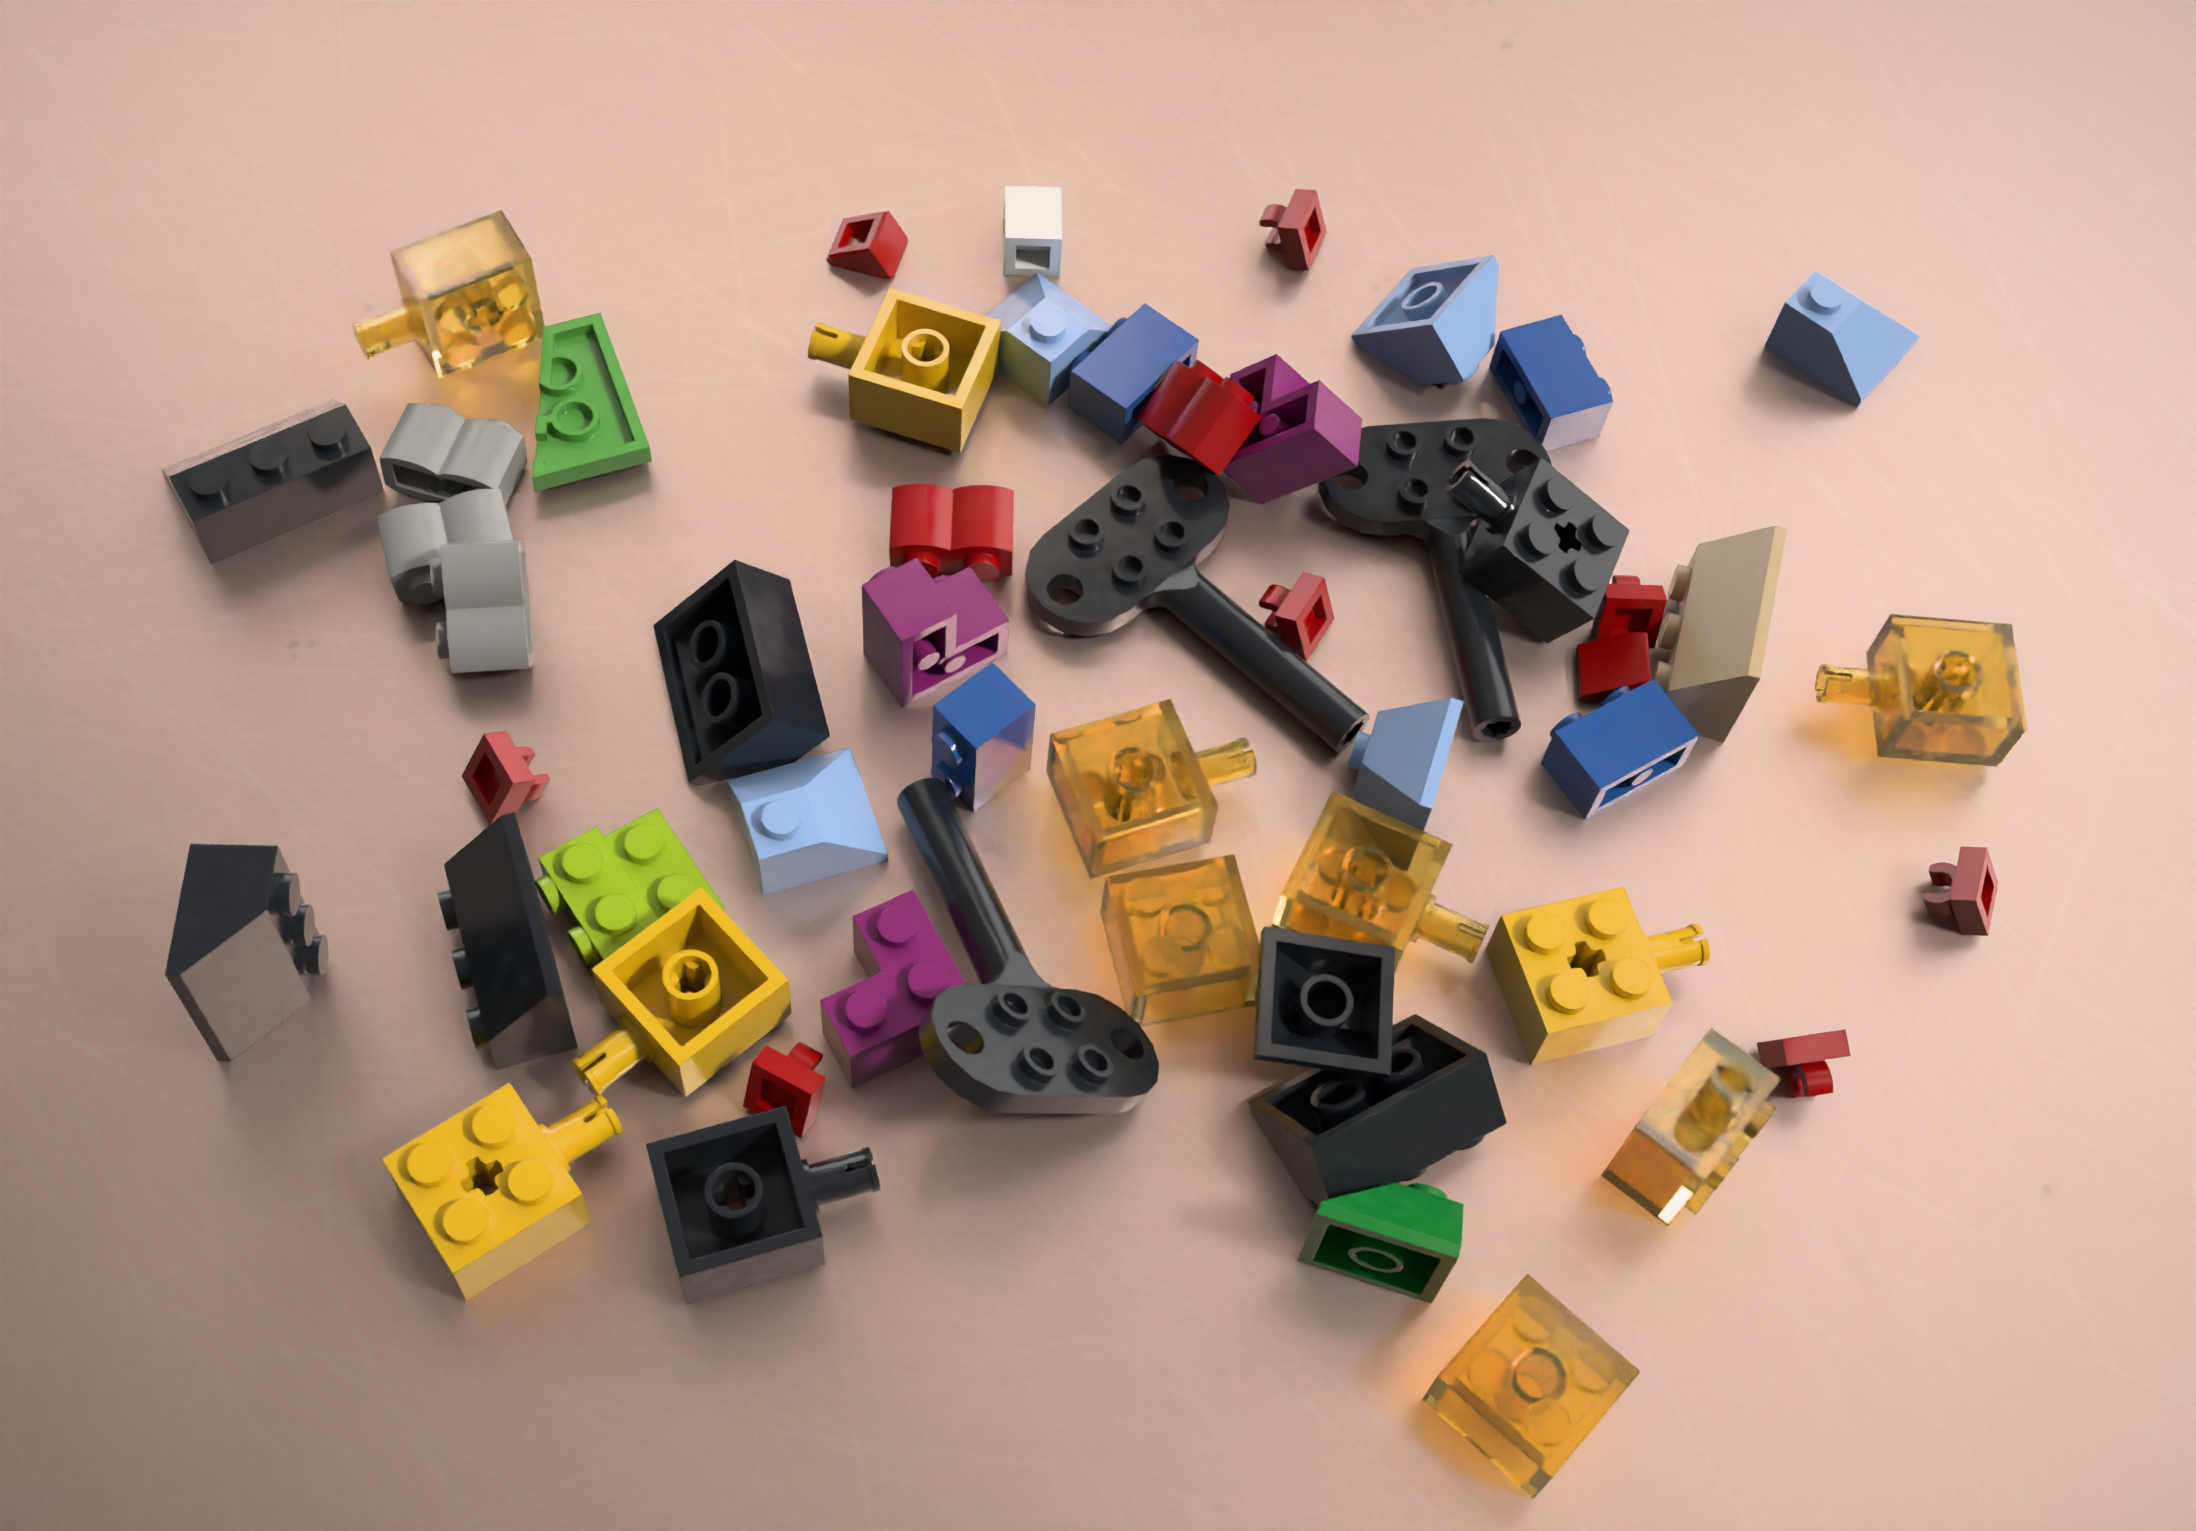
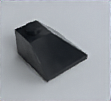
M1264 926L1260 939L1253 1059L1387 1079L1391 1075L1395 947Z

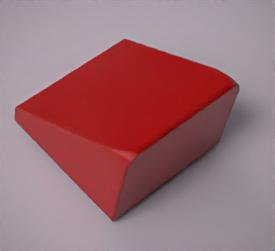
M890 211L843 218L826 260L830 266L878 278L891 279L896 274L908 244V238Z
M1631 632L1580 643L1576 648L1580 701L1603 702L1611 693L1621 687L1629 686L1633 690L1651 680L1647 632Z

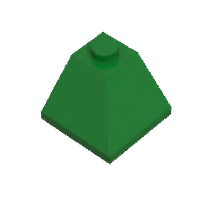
M1393 1183L1321 1201L1301 1247L1298 1261L1432 1304L1459 1258L1462 1246L1464 1204L1447 1199V1195L1442 1190L1422 1183H1412L1407 1186Z

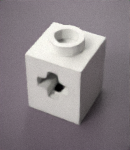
M1005 186L1003 276H1033L1038 272L1043 277H1060L1063 240L1061 187Z

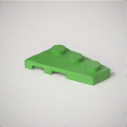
M601 312L544 326L539 374V414L536 415L535 426L536 454L532 466L534 492L652 462L648 440Z

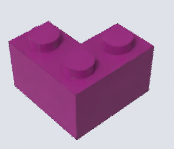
M1278 354L1230 374V379L1255 397L1249 407L1257 412L1261 419L1223 472L1261 504L1358 467L1362 418L1320 380L1310 384Z
M915 558L899 567L884 568L877 572L869 582L862 584L863 653L901 708L1007 654L1010 620L971 567L952 576L942 575L932 579L920 561Z
M913 889L852 916L854 953L868 978L820 1000L822 1033L852 1089L923 1056L918 1035L922 1015L935 998L949 986L966 984Z

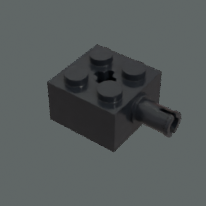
M1542 457L1500 484H1497L1481 471L1472 460H1466L1459 465L1447 480L1449 483L1445 485L1444 490L1478 515L1481 521L1458 573L1547 644L1595 619L1630 530Z
M786 1106L646 1144L686 1305L825 1265L823 1236L817 1214H820L819 1206L871 1191L873 1193L880 1191L879 1177L876 1165H872L871 1162L873 1161V1155L869 1146L862 1148L860 1151L808 1165L806 1158L801 1159ZM741 1199L744 1208L731 1211L727 1203L732 1200Z

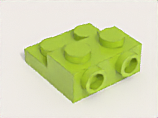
M658 808L605 836L596 826L538 857L543 876L535 880L537 890L552 915L562 911L566 914L574 927L567 931L568 938L578 957L586 967L595 962L598 965L700 887L724 911L723 904Z

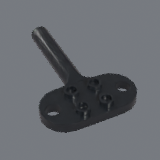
M1477 418L1362 427L1358 467L1319 482L1318 492L1326 509L1338 521L1363 534L1384 536L1405 534L1420 538L1426 543L1472 735L1477 740L1489 742L1510 737L1521 728V720L1491 600L1458 573L1481 518L1453 495L1445 492L1444 487L1449 483L1447 480L1454 470L1466 460H1472L1481 471L1497 484L1514 475L1508 470V464L1520 463L1528 466L1542 457L1551 465V460L1543 444L1526 429L1506 420ZM1343 475L1357 478L1363 484V487L1356 490H1348L1339 486L1335 478Z
M1173 455L1142 459L1123 470L1047 531L1030 550L1024 582L1029 604L1044 622L1061 632L1085 637L1107 634L1129 623L1139 613L1148 608H1166L1336 752L1339 753L1347 748L1357 738L1358 731L1362 732L1366 726L1369 714L1205 578L1197 569L1198 564L1209 556L1224 538L1230 508L1225 486L1214 473L1198 462ZM1191 486L1201 490L1205 496L1200 500L1188 501L1180 498L1174 491L1180 487ZM1064 587L1074 590L1081 598L1073 604L1064 605L1053 601L1048 594L1056 588Z
M924 778L906 786L898 796L897 806L980 984L949 986L935 998L922 1015L918 1031L923 1055L937 1077L958 1096L984 1109L1004 1113L1117 1114L1133 1110L1157 1083L1159 1073V1061L1154 1046L1141 1026L1118 1005L1098 994L1076 989L1056 988L1046 983L1037 974L943 782L936 778ZM952 1041L958 1043L966 1052L957 1048Z

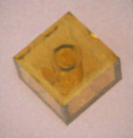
M1234 854L1105 877L1100 913L1125 1012L1131 1016L1132 1020H1135L1141 1027L1256 1006L1260 943Z
M1526 1274L1437 1375L1422 1400L1534 1499L1641 1371L1530 1275Z

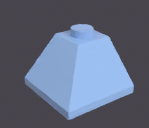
M1494 255L1412 268L1351 335L1353 341L1363 350L1421 385L1439 383L1458 385L1469 380L1479 370L1478 364L1495 345L1499 268Z
M1814 271L1784 303L1765 346L1856 407H1859L1914 347L1920 336L1831 278Z
M1038 272L986 315L987 317L1001 320L1000 356L997 370L1046 406H1049L1070 387L1068 373L1078 356L1085 351L1092 352L1106 339L1112 327L1111 324Z
M1446 698L1378 711L1371 735L1358 731L1347 766L1359 771L1352 795L1393 861L1399 867L1409 869L1433 808L1464 701Z
M850 747L727 781L729 794L763 896L888 861V853Z

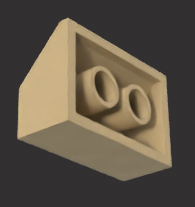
M1774 525L1700 543L1697 545L1688 566L1678 564L1674 571L1669 587L1668 599L1677 601L1675 613H1667L1658 640V647L1667 649L1665 662L1658 661L1656 663L1651 680L1655 679L1702 737L1725 742L1760 680L1787 528Z

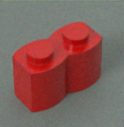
M1176 360L1135 419L1170 446L1219 476L1259 422L1261 416L1249 407L1255 397L1228 377L1223 379L1199 360H1196L1191 368Z
M924 483L893 487L889 543L890 567H899L917 558L932 579L942 575L956 574L968 567H971L982 583L1011 576L1014 490L992 485H970L951 489L941 485Z

